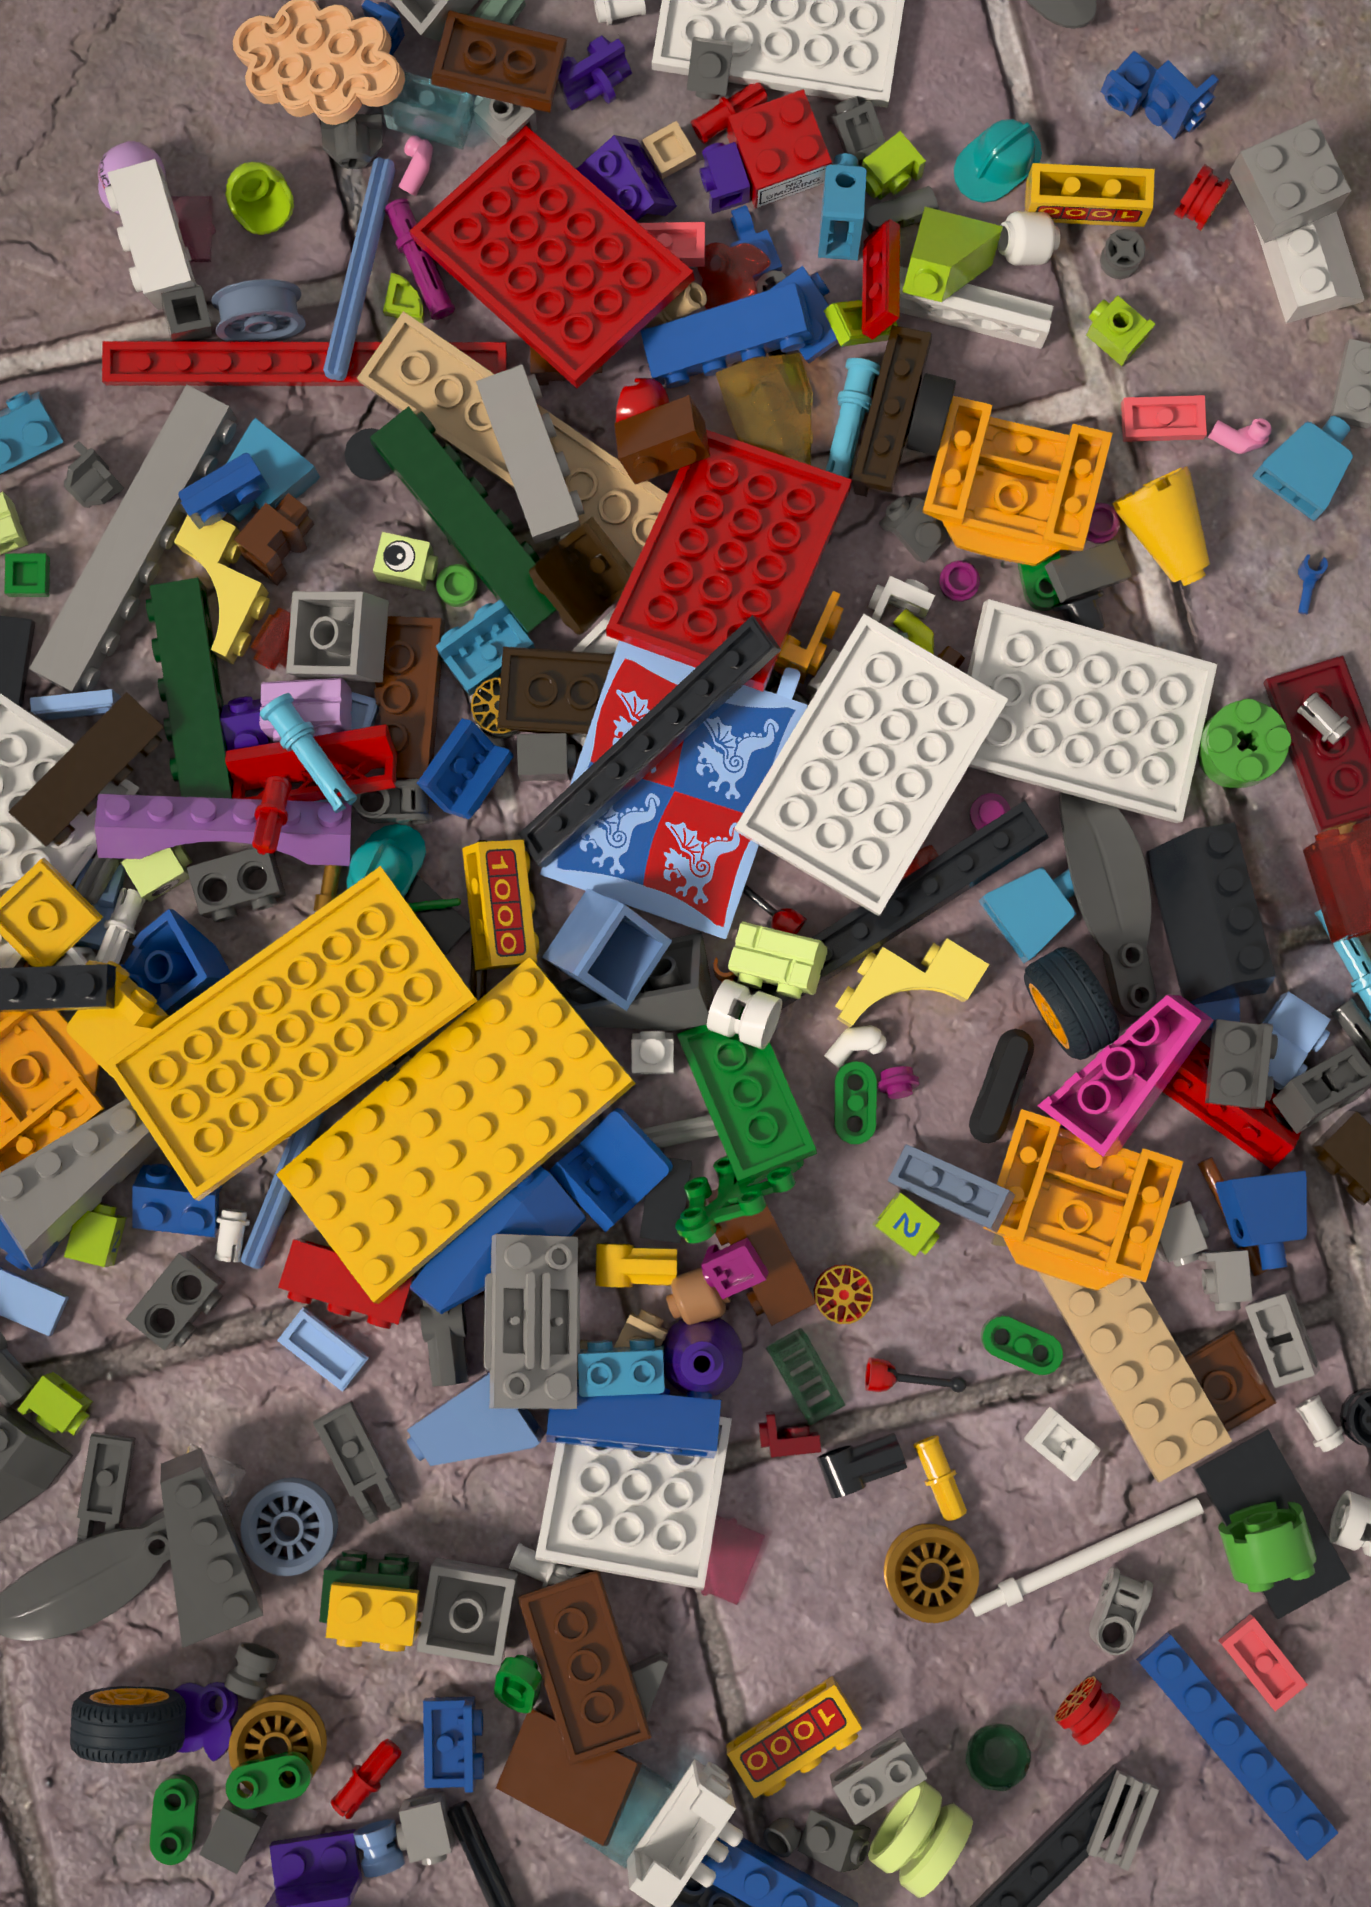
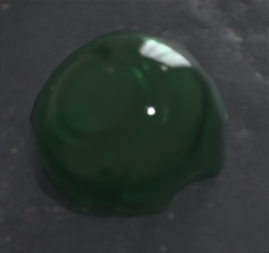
M991 1723L981 1727L972 1735L967 1745L965 1762L971 1777L984 1789L1008 1791L1026 1777L1030 1769L1031 1750L1025 1736L1012 1725Z

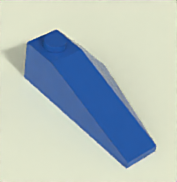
M168 909L143 929L132 943L135 948L124 965L119 964L129 973V978L138 987L155 997L157 1000L156 1004L169 1016L231 973L216 945L174 909Z
M539 1166L428 1261L410 1285V1289L437 1312L443 1314L485 1290V1277L491 1273L492 1235L513 1234L571 1237L586 1221V1216L551 1173Z

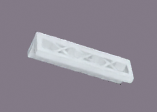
M900 266V313L1042 349L1049 333L1050 318L1054 306L971 284H966L943 302L902 292L908 268Z

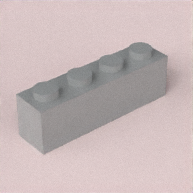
M522 364L476 381L534 543L536 544L576 529L580 526L578 516L585 514L577 490L569 492L564 477L571 475L563 451L555 454L550 438L557 435L549 413L541 415L536 400L543 398L535 374L527 376Z

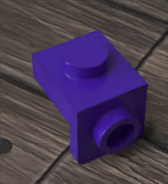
M249 696L238 697L230 700L228 705L223 706L220 720L228 750L270 744L269 737L260 727L261 699L252 700V697Z

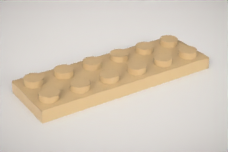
M1037 1272L1157 1482L1167 1479L1232 1442L1140 1281L1123 1277L1095 1291Z

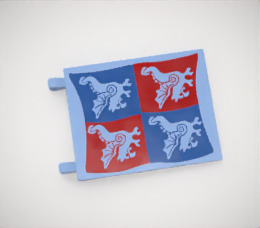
M619 641L571 784L685 679L695 667ZM790 667L786 668L776 694L766 690L762 692L743 685L547 867H542L540 875L585 891L590 889L625 905L726 939L759 846L734 831V828L807 709V704L792 700L800 679V672Z

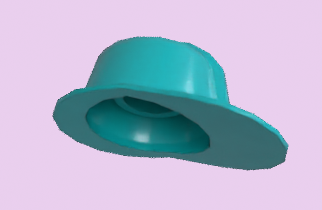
M1013 119L1000 120L992 124L969 143L958 155L954 166V179L960 192L973 201L981 203L993 202L1007 195L1026 179L1032 163H1040L1042 156L1041 142L1032 130L1031 125L1028 122L1023 124Z
M400 824L384 826L373 832L351 858L346 881L347 889L381 866L404 897L426 856L425 841L420 833L410 826Z

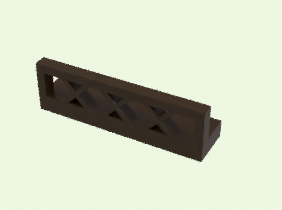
M895 325L891 327L852 476L856 495L867 497L869 488L893 492L932 342V333Z

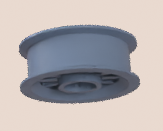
M258 279L231 284L220 289L211 299L213 307L219 310L221 322L216 326L217 336L228 342H275L300 333L306 326L304 317L298 314L297 302L301 298L300 288L287 281Z
M292 1477L274 1481L260 1490L246 1506L240 1527L242 1543L250 1559L266 1572L279 1576H293L304 1573L316 1566L334 1544L338 1531V1516L335 1505L324 1489L307 1479ZM292 1496L298 1497L295 1507H292ZM283 1497V1507L276 1498ZM306 1501L312 1507L304 1512L301 1509ZM269 1505L274 1514L265 1510V1507ZM316 1512L318 1519L309 1520L308 1516ZM290 1516L297 1520L300 1528L297 1536H287L282 1532L280 1528L282 1517ZM263 1519L271 1524L260 1525V1520ZM319 1528V1534L308 1529ZM261 1533H271V1537L264 1541ZM306 1540H309V1541L315 1543V1545L313 1546L312 1549H311V1547L308 1545V1543L306 1542ZM274 1541L278 1543L275 1551L268 1547ZM296 1545L302 1552V1555L297 1556ZM284 1546H287L288 1556L281 1555Z

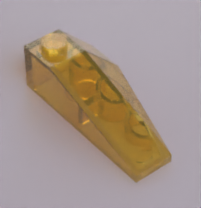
M800 353L752 358L715 373L739 441L811 465V444H813L811 407H813V391Z

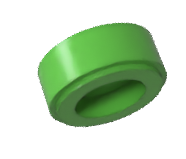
M453 564L445 567L439 573L436 588L440 598L447 605L463 607L471 603L476 597L478 583L474 573L468 567Z

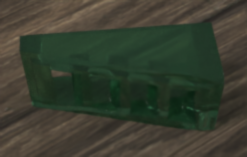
M802 1328L796 1329L766 1348L809 1426L845 1406L831 1377ZM802 1348L804 1349L802 1352H800V1353L796 1354L795 1356H793V1357L787 1359L786 1361H783V1359H785V1358H787L788 1356L794 1354L795 1352L799 1351L800 1349H802ZM808 1361H811L813 1364L793 1377L790 1374L791 1371ZM817 1376L820 1377L821 1381L800 1392L798 1387ZM826 1390L830 1394L811 1407L806 1403Z

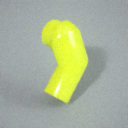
M907 608L904 609L893 624L903 633H908L909 641L934 655L933 631Z

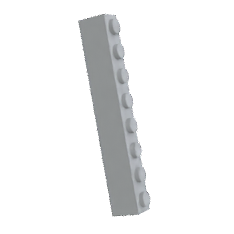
M186 384L29 669L39 677L70 693L92 691L95 688L101 675L99 668L106 655L111 656L120 642V635L118 633L125 621H130L135 616L140 605L139 595L144 586L150 585L156 578L159 571L158 561L165 549L169 550L174 545V541L179 533L177 527L184 514L188 515L181 504L182 501L178 496L179 491L215 471L218 462L216 456L223 444L227 445L232 440L236 432L237 423L235 421L237 418L230 406Z

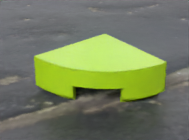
M391 273L383 308L384 316L399 318L404 311L418 322L424 323V307L418 292L406 278Z

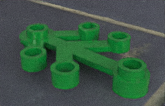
M728 1157L719 1158L713 1164L719 1179L717 1198L707 1205V1198L712 1195V1189L706 1177H697L688 1181L684 1189L690 1201L689 1208L681 1213L680 1218L675 1224L677 1233L684 1237L687 1243H699L709 1239L716 1233L717 1223L741 1216H752L762 1212L766 1208L764 1195L782 1193L795 1186L796 1181L793 1173L804 1165V1160L786 1167L776 1168L767 1175L739 1186ZM765 1178L768 1179V1181H765V1182L760 1183V1182L763 1181Z

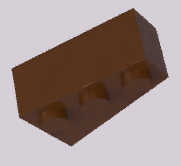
M718 1188L713 1190L712 1195L707 1198L709 1203L717 1198ZM767 1204L766 1208L758 1214L741 1216L716 1224L717 1231L715 1235L721 1246L727 1243L732 1245L748 1238L769 1272L765 1281L752 1286L753 1291L746 1294L757 1317L765 1313L771 1326L816 1304Z

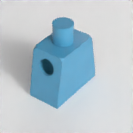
M842 153L836 155L833 165L830 164L825 169L818 258L858 261L864 221L866 169L857 166L858 159L852 154Z
M1331 416L1322 429L1312 422H1305L1261 464L1253 474V477L1308 518L1315 521L1328 507L1353 458V453L1341 444L1350 432V426L1336 416Z
M254 418L228 462L244 453H249L270 488L262 492L254 501L242 504L227 514L240 523L254 506L260 510L267 503L275 509L288 493L294 498H298L315 484L320 476L313 464L258 419Z
M1041 867L988 892L978 900L1023 963L1035 957L1076 915L1075 910L1067 901L1075 895L1069 869L1052 880L1046 870Z

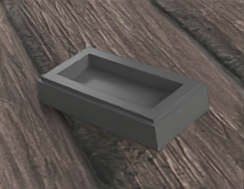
M1116 540L1053 560L1045 566L1061 603L1125 582L1132 577Z

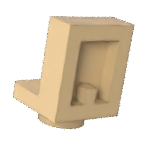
M642 1309L639 1316L631 1312L614 1348L630 1347L629 1340L655 1339V1346H661L668 1333V1330L661 1327L664 1320Z

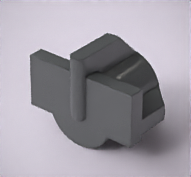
M355 114L347 122L338 125H330L321 121L322 149L343 168H363L383 149L382 114Z
M80 441L73 446L81 456L68 467L64 487L84 508L105 504L116 493L119 494L124 489L119 481L108 471L109 466L93 448L87 449Z

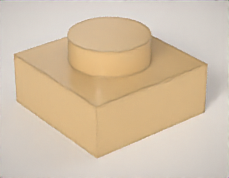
M677 121L642 139V147L661 179L696 161V153Z

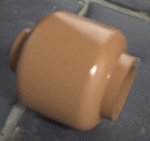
M702 1267L674 1278L671 1283L672 1294L666 1296L673 1318L678 1319L682 1317L687 1325L709 1322L722 1317L726 1312V1304L731 1302L730 1296L722 1299L716 1288L710 1287L707 1284L702 1273Z

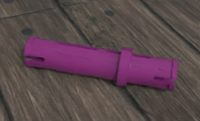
M408 199L394 200L385 207L384 211L388 215L398 238L396 241L398 251L405 254L415 281L429 309L431 319L439 320L454 312L455 306L450 300L433 258L415 243L410 235L409 230L417 222L409 206Z

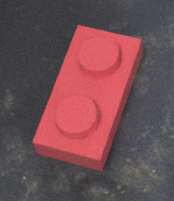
M705 222L639 223L688 267H705Z
M1205 395L1126 397L1121 402L1123 442L1203 440L1207 435Z
M1251 1614L1218 1640L1275 1712L1308 1685Z

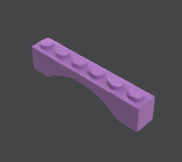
M98 794L94 826L98 858L142 859L160 850L196 842L226 841L252 844L257 824L254 816L255 809L261 805L262 800ZM287 801L288 821L281 828L276 851L293 856L308 865L349 866L352 805L349 806L348 803H343L346 809L335 813L329 802Z

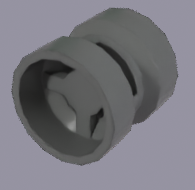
M241 1642L235 1654L238 1664L228 1672L224 1685L230 1691L243 1697L256 1700L263 1699L269 1686L266 1681L267 1673L275 1670L279 1656L274 1651L261 1645Z

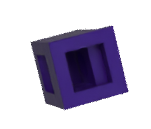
M736 142L727 145L715 143L707 146L702 151L704 167L700 168L699 171L706 193L709 192L711 214L749 203L750 184Z

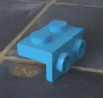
M27 391L21 392L6 401L8 407L0 411V474L64 442L45 408L39 392L29 395Z
M501 599L494 604L488 603L482 606L474 614L472 620L462 627L457 626L447 631L442 636L441 642L436 645L442 660L469 696L474 694L484 681L496 678L501 674L503 647L536 649L534 643L514 619Z
M655 1339L629 1340L630 1347L613 1348V1342L609 1340L587 1342V1349H580V1353H578L580 1396L663 1393L665 1390L664 1345L655 1346Z

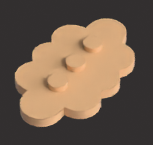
M290 0L281 7L275 18L259 15L242 23L233 39V50L241 62L248 67L245 79L252 95L263 104L280 102L287 113L295 117H303L315 113L326 124L338 125L345 123L355 116L362 104L373 107L389 104L398 97L405 83L403 69L396 58L389 54L391 37L381 21L374 17L355 19L351 11L343 5H332L321 10L319 5L313 0Z

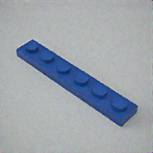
M1170 1633L1164 1634L1136 1659L1307 1861L1338 1834L1333 1825Z

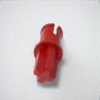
M758 82L749 84L728 99L724 96L721 97L719 104L691 121V126L696 136L703 144L707 143L715 135L727 129L728 116L766 103L768 100L767 93L761 83Z
M271 776L266 779L261 805L255 809L254 816L257 824L252 846L261 855L266 853L273 854L277 850L281 828L288 821L286 806L292 785L283 777Z
M385 1739L381 1741L362 1766L355 1765L352 1769L353 1775L331 1799L330 1803L333 1809L340 1816L343 1817L345 1815L346 1819H351L372 1792L379 1791L381 1779L402 1754L401 1749L392 1740Z

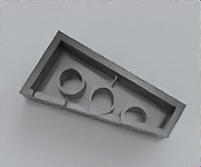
M202 1448L161 1463L160 1485L182 1648L263 1616L262 1592Z

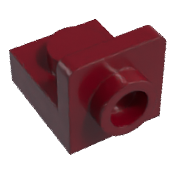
M774 1411L765 1412L766 1422L758 1423L761 1448L769 1447L771 1458L821 1452L820 1435L818 1432H810L808 1425L784 1428L785 1435L777 1436Z

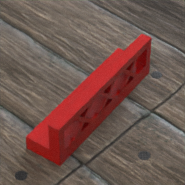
M387 724L313 736L338 773L344 775L343 780H345L354 794L396 788L397 752ZM280 742L226 751L225 763L234 782L232 799L262 800L264 790L257 796L245 797V791L264 788L266 779L271 776L283 777L290 783L305 782L298 789L290 791L288 801H318L326 799L294 751L283 749ZM385 767L384 775L364 776L371 769ZM339 792L337 796L342 797V794Z
M1199 1040L1162 1092L1272 1170L1295 1148L1301 1132L1296 1134L1292 1127L1288 1130L1278 1123L1274 1114H1278L1284 1119L1285 1117L1272 1101L1276 1096L1274 1093L1271 1100L1266 1101L1265 1107L1261 1109L1205 1103L1208 1077L1206 1066H1209L1210 1047Z

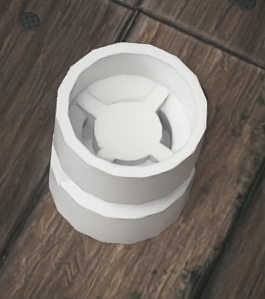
M725 979L719 986L712 1001L707 1018V1028L727 1037H732L737 1033L739 1034L740 1042L759 1049H765L776 1029L781 1013L782 999L761 991L751 995L749 987ZM742 1007H745L741 1019L738 1020Z
M1348 1490L1341 1495L1331 1517L1329 1527L1330 1542L1354 1551L1362 1547L1364 1554L1371 1557L1370 1498Z

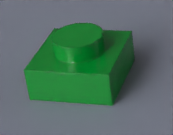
M46 553L5 554L4 594L8 597H49L50 557Z

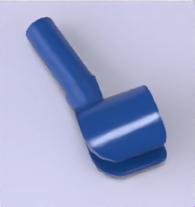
M1310 554L1304 558L1298 568V575L1303 580V590L1298 609L1300 614H1308L1315 583L1322 577L1328 567V561L1325 557L1320 561L1318 571L1312 570L1308 565Z

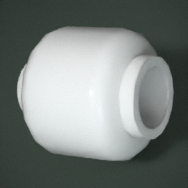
M1016 211L1011 213L1006 221L1000 225L1003 228L998 243V250L1012 265L1045 264L1051 258L1053 251L1059 247L1060 231L1057 226H1054V222L1048 213Z

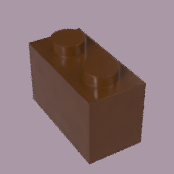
M690 395L614 423L618 459L635 485L710 457L706 424Z

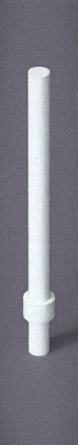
M1194 1498L1017 1580H1014L1013 1577L997 1584V1589L973 1599L970 1607L975 1617H978L1004 1604L1007 1607L1024 1601L1022 1596L1203 1514V1508L1199 1500Z

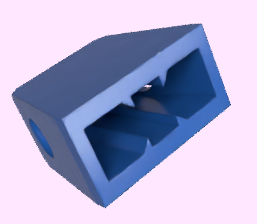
M1306 1171L1232 1179L1215 1183L1234 1245L1237 1248L1258 1245L1262 1270L1288 1267L1284 1242L1305 1239L1307 1236Z

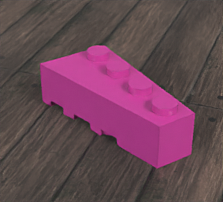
M1166 995L1132 1024L1121 1037L1111 1045L1106 1046L1096 1055L1094 1060L1080 1072H1076L1060 1089L1053 1095L1048 1096L1037 1106L1103 1157L1117 1155L1214 1020L1182 996Z

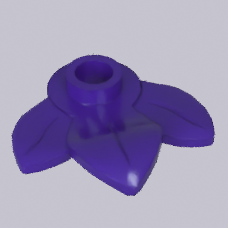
M192 1682L182 1684L173 1690L178 1692L185 1699L186 1703L185 1740L183 1747L178 1752H195L204 1747L211 1761H217L227 1752L229 1747V1740L233 1731L231 1720L238 1709L237 1694L227 1689L224 1682L210 1683L205 1687ZM218 1696L223 1700V1708L220 1712L215 1708V1701Z

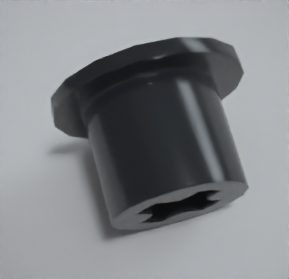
M369 428L360 430L352 435L346 444L344 452L346 464L350 471L360 479L380 481L388 477L392 471L371 444L370 437L379 429Z
M1096 591L1052 607L1053 611L1062 610L1065 621L1096 630L1105 627L1097 600L1105 595L1104 591Z

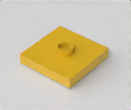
M45 858L40 859L0 898V935L32 967L53 966L103 918Z

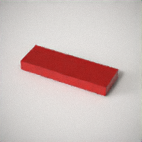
M891 219L886 220L863 241L862 334L872 340L900 318V225Z

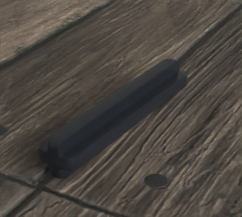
M465 1800L453 1805L448 1811L449 1820L488 1906L516 1907L470 1803Z

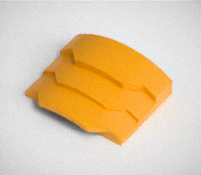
M953 396L922 513L942 521L957 548L996 559L1037 566L1060 550L1083 551L1113 433L1077 424H1072L1069 435L990 417L993 405Z
M58 1010L0 1012V1173L93 1119L105 1109L95 1093L100 1065L67 1033L66 1027L68 1022Z
M1021 1109L996 1184L1010 1190L1015 1194V1197L998 1232L996 1233L986 1227H983V1229L1003 1236L1016 1264L1085 1288L1098 1291L1123 1277L1146 1282L1184 1161L1142 1148L1141 1153L1121 1148L1117 1155L1103 1157L1072 1132L1060 1128L1061 1124L1058 1121Z

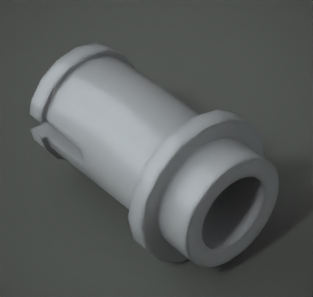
M1317 692L1310 696L1303 703L1304 706H1300L1297 710L1323 735L1321 739L1323 742L1328 740L1334 745L1351 729V726L1346 723L1348 718L1346 716L1341 718L1319 697Z

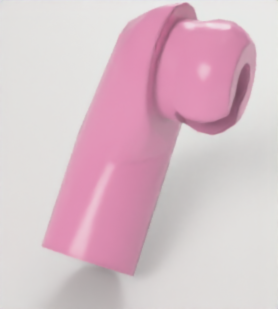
M414 135L408 139L404 148L406 155L411 156L412 160L398 187L417 196L430 169L433 146L427 139L422 140L419 136Z
M1260 418L1253 420L1251 425L1238 430L1217 420L1208 438L1236 454H1244L1262 448L1269 441L1272 428L1268 421Z

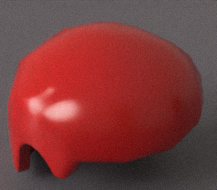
M635 378V382L639 384L623 387L617 403L616 422L669 403L668 394L663 385L652 378Z

